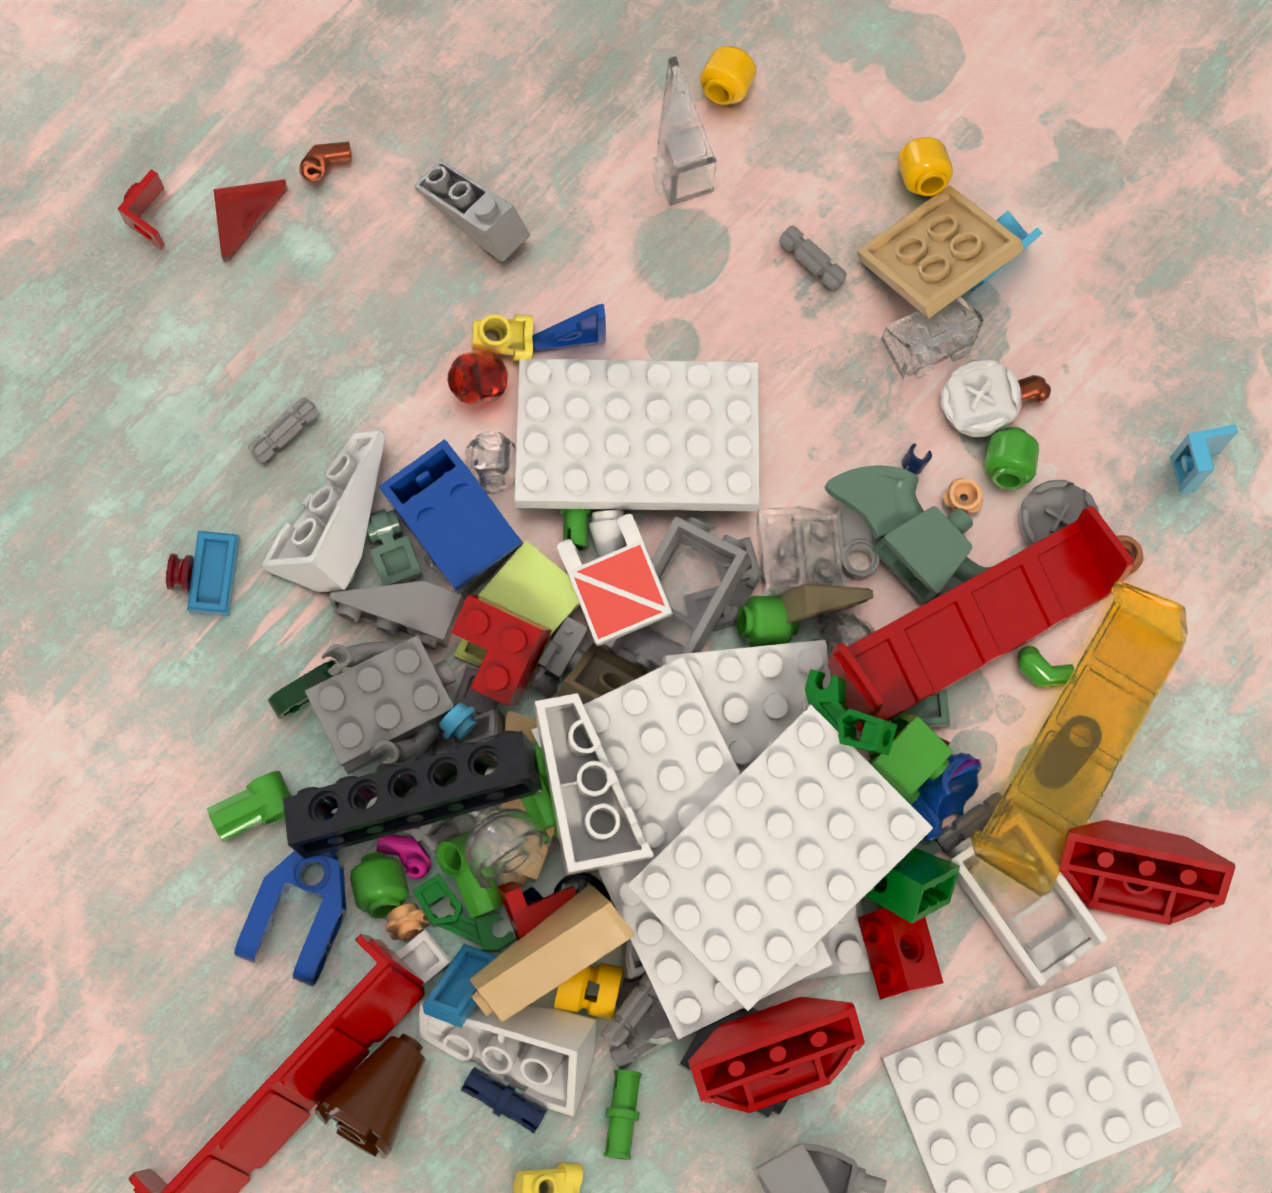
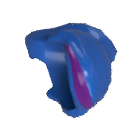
M951 754L947 758L950 763L946 770L934 780L928 778L917 789L920 795L911 806L933 827L924 837L926 841L931 842L943 834V819H946L953 813L958 815L964 814L966 802L975 794L979 786L977 774L982 769L980 759L974 758L971 754Z

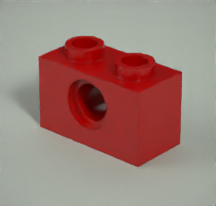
M886 908L857 917L880 1000L916 992L944 983L925 917L910 923Z

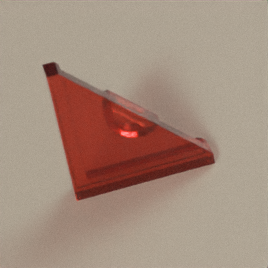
M285 179L213 189L223 262L232 259L287 192L288 187Z

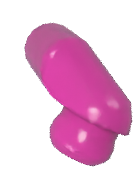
M398 834L378 838L376 852L397 855L406 869L405 873L412 879H420L429 872L431 867L430 857L420 841L417 842L412 836Z

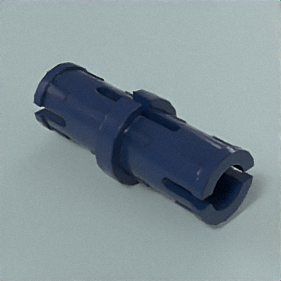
M476 1067L471 1070L464 1082L465 1085L461 1088L462 1092L492 1108V1113L500 1117L502 1114L522 1125V1127L528 1129L533 1134L548 1109L541 1107L516 1092L517 1087L510 1083L506 1086Z

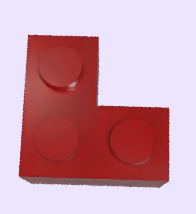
M468 595L451 633L488 650L471 689L506 706L518 705L552 630L480 595Z

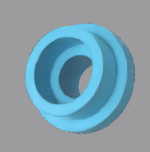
M462 702L458 703L439 724V727L445 732L443 737L447 741L452 740L454 737H457L459 740L464 739L477 724L473 719L477 710L473 706L468 708Z

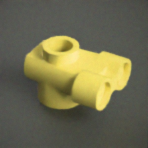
M492 314L483 320H473L471 326V349L510 355L513 361L532 359L533 315L514 314L513 319H506L501 315ZM485 334H494L498 341L489 340Z
M560 1162L557 1168L526 1169L518 1171L513 1182V1193H580V1186L583 1181V1167L580 1163Z

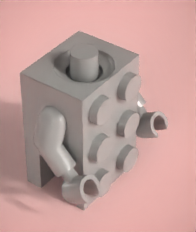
M418 635L400 644L394 641L367 642L348 647L340 644L330 646L321 658L333 657L338 662L328 670L329 674L333 677L305 690V693L346 773L349 775L385 757L386 761H383L377 768L423 755L439 736L441 731L439 727L440 722L454 708L444 688L456 682L446 659L433 665ZM346 666L349 667V669L341 672Z

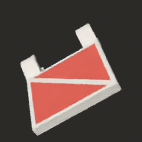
M626 514L617 520L627 546L586 564L582 563L577 547L570 539L557 545L558 552L568 572L597 647L673 615L637 522L631 514Z

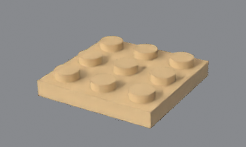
M949 185L859 248L857 253L860 262L927 318H930L1018 256L1024 249L1020 238Z

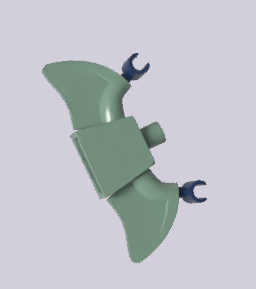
M914 443L901 460L903 469L882 465L855 468L828 480L825 484V491L855 511L866 522L875 539H881L872 550L924 605L936 595L938 597L991 567L978 565L967 557L973 547L963 534L973 526V521L966 511L956 508L946 517L935 506L925 511L921 507L915 494L919 481L917 475L929 463L932 453L928 450L923 459L917 458L913 452L916 447Z

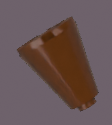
M401 1034L399 1038L390 1036L318 1104L315 1114L324 1124H327L330 1118L337 1123L338 1130L336 1133L357 1148L375 1157L379 1152L382 1159H386L392 1150L425 1062V1057L420 1053L423 1049L422 1045L406 1034Z

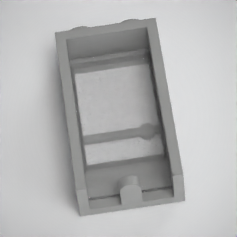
M675 516L651 559L673 615L605 643V646L613 654L649 673L663 666L662 657L666 655L701 652L744 572L751 564L748 553L744 551L746 545L729 535H724L723 539L709 533L711 528L693 517H689L685 521Z

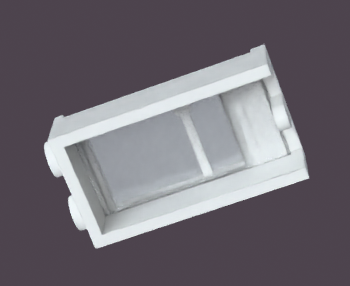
M1018 813L1009 820L1005 814H1002L984 827L988 835L976 843L969 837L950 850L954 856L950 862L960 865L957 876L958 882L1025 975L1032 989H1036L1059 971L1073 964L1086 952L1106 941L1108 937Z

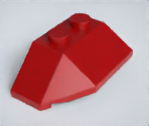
M1102 820L1070 828L1058 865L1060 872L1067 878L1088 908L1168 925L1197 915L1210 907L1216 908L1224 905L1236 868L1235 863L1189 837L1110 820Z
M800 996L719 1025L688 1060L701 1102L709 1104L713 1102L725 1108L751 1113L830 1085L848 1064L854 1052L859 1051L865 1044L857 1012L852 1002Z

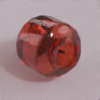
M486 350L468 352L457 356L452 362L447 381L451 392L462 403L468 405L489 403L498 400L504 394L507 386L508 372L502 359L496 353Z

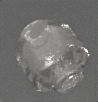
M496 431L478 434L466 446L465 465L487 494L501 493L506 487L515 482L516 446L513 441Z

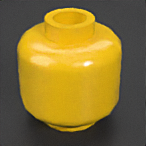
M722 46L715 49L700 74V84L706 96L714 103L720 105L736 104L744 99L756 77V66L752 58L743 49Z
M932 137L915 138L899 152L897 158L898 167L905 187L910 192L923 196H933L943 191L950 182L953 175L952 163L945 145L939 139Z

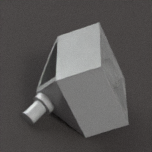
M796 1144L752 1169L765 1193H860L861 1191L884 1193L887 1183L885 1179L866 1174V1169L858 1167L856 1161L847 1155L831 1148L814 1144Z

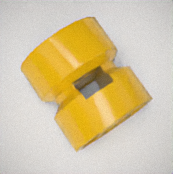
M600 963L596 968L591 967V965L558 986L554 1008L576 1014L583 1008L587 1009L590 1017L611 1021L614 1016L623 967ZM589 981L600 984L598 996L586 995Z

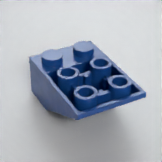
M445 439L379 485V488L396 514L455 591H458L523 544L468 467Z

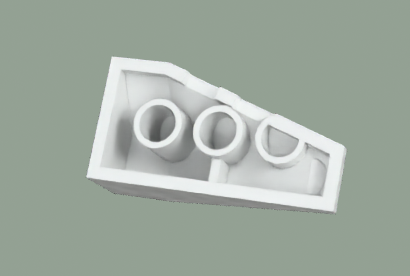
M381 430L355 433L326 470L328 480L324 486L317 490L314 495L309 493L301 503L306 509L293 526L286 523L278 533L261 565L265 571L317 592L346 590L347 586L354 579L355 570L363 554L385 440V434Z
M426 999L421 1001L419 1011L420 1038L461 1062L472 1060L489 1070V1077L499 1082L503 1079L523 1090L525 1098L541 1107L574 1117L595 1053L597 1020L556 1008L527 1006L502 1023L494 1012L486 1017L479 1006L476 1005L462 1028L424 1014L423 1003Z

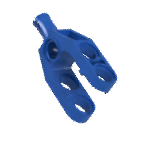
M330 813L327 820L332 818L335 814ZM294 850L264 877L238 938L235 956L255 963V957L262 945L267 930L272 931L274 927L272 918L283 892H288L292 886L298 887L310 895L323 898L293 972L294 980L312 987L316 984L347 912L344 865L338 861L339 857L335 856L337 850L306 859ZM314 864L322 865L324 876L321 882L312 886L307 885L304 880L306 869Z

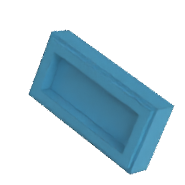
M198 531L187 605L189 612L230 616L240 543L238 534Z
M463 944L424 1001V1014L462 1028L477 1005L471 997L477 990L469 979L498 956Z

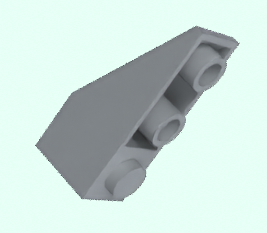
M441 159L414 185L419 193L479 247L502 262L530 236L512 204Z
M426 581L331 592L329 596L332 606L337 608L335 612L337 615L354 622H358L360 617L375 622L374 628L396 636L398 631L413 637L418 635L423 646L433 650L436 645L447 648L452 636L451 631L464 604L462 594Z

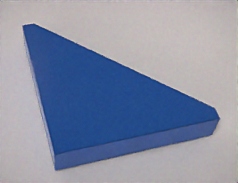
M604 304L593 306L532 335L533 351L606 342Z

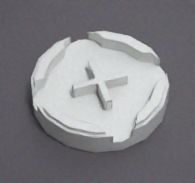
M990 359L972 360L958 366L951 373L952 377L948 380L947 384L945 383L942 388L941 406L949 424L960 433L971 437H990L1001 430H1005L1016 419L1022 406V391L1014 372L1008 367L1006 368L998 364L997 361Z

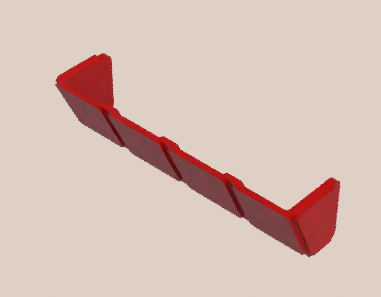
M1090 505L1083 509L1075 522L847 647L843 642L835 645L828 659V668L832 675L845 679L846 705L849 709L889 721L916 706L924 699L939 693L978 671L984 665L1001 658L1047 632L1053 626L1068 620L1107 598L1121 586L1134 566L1133 559L1096 508ZM858 721L856 726L862 732L865 723Z
M360 934L355 941L377 964L169 1184L149 1168L136 1171L128 1178L129 1182L135 1187L133 1191L135 1193H238L250 1181V1173L255 1168H262L310 1117L309 1111L332 1092L368 1056L370 1052L368 1048L374 1042H381L425 995L423 991L425 988L422 986L424 981L382 940Z

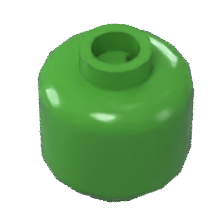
M1009 427L993 434L987 444L985 457L986 474L997 486L1004 489H1018L1024 484L1029 483L1037 472L1039 443L1033 436L1018 427Z
M751 596L745 605H741L738 610L737 631L739 636L744 638L750 647L790 643L792 636L797 635L799 632L800 622L787 623V614L782 602V596Z
M382 852L370 853L362 857L361 863L356 865L350 873L355 904L362 912L369 913L370 917H387L389 912L401 906L408 898L409 889L402 863L396 858L386 857Z

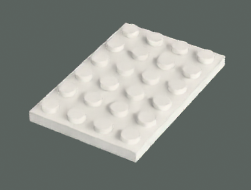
M519 359L515 508L759 512L758 362Z
M812 705L627 885L747 1011L933 829L854 747L840 744L838 731Z
M1116 966L881 1058L934 1193H1019L1183 1127Z

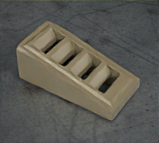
M805 583L782 594V602L787 614V623L791 624L846 610L874 598L873 590H870V588Z

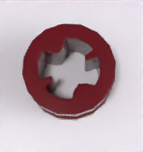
M170 554L166 570V586L168 590H174L176 586L182 587L183 591L188 592L190 590L194 562L192 555H186L184 559L178 557V554Z

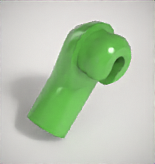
M1026 646L1019 651L1018 667L1035 686L1051 687L1075 684L1073 664L1051 666L1040 654L1039 650L1033 646Z

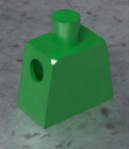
M913 848L865 896L906 921L914 923L950 903L960 865Z

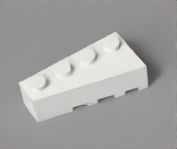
M578 693L535 701L533 708L566 875L652 858L654 856L653 852L645 840L638 825V820L622 791L615 771L608 761Z

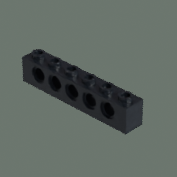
M504 731L497 734L494 739L480 743H462L457 745L452 751L438 755L432 753L418 756L413 762L399 766H381L374 773L360 777H342L335 784L321 788L308 787L301 789L297 792V795L283 798L288 845L306 859L542 793L535 746L522 731ZM498 763L492 773L485 775L486 770L491 765ZM457 775L452 784L445 786L450 777ZM417 786L415 792L411 796L406 797L407 792L412 787ZM377 797V800L374 803V805L366 809L368 803L373 798ZM338 808L336 814L327 820L329 814Z

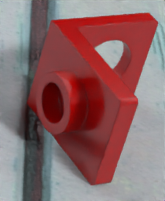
M151 169L140 183H134L129 187L124 195L123 203L118 207V211L125 224L159 249H162L165 244L159 232L140 218L164 189L158 173Z

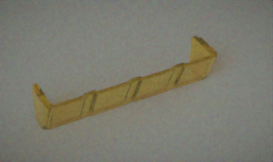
M1122 581L1114 583L1112 587L1113 603L983 832L974 830L970 836L975 856L979 860L1039 897L1046 896L1050 892L1060 874L1061 855L1068 830L1088 823L1108 787L1114 771L1125 756L1147 716L1152 702L1163 687L1186 642L1188 632L1184 606Z

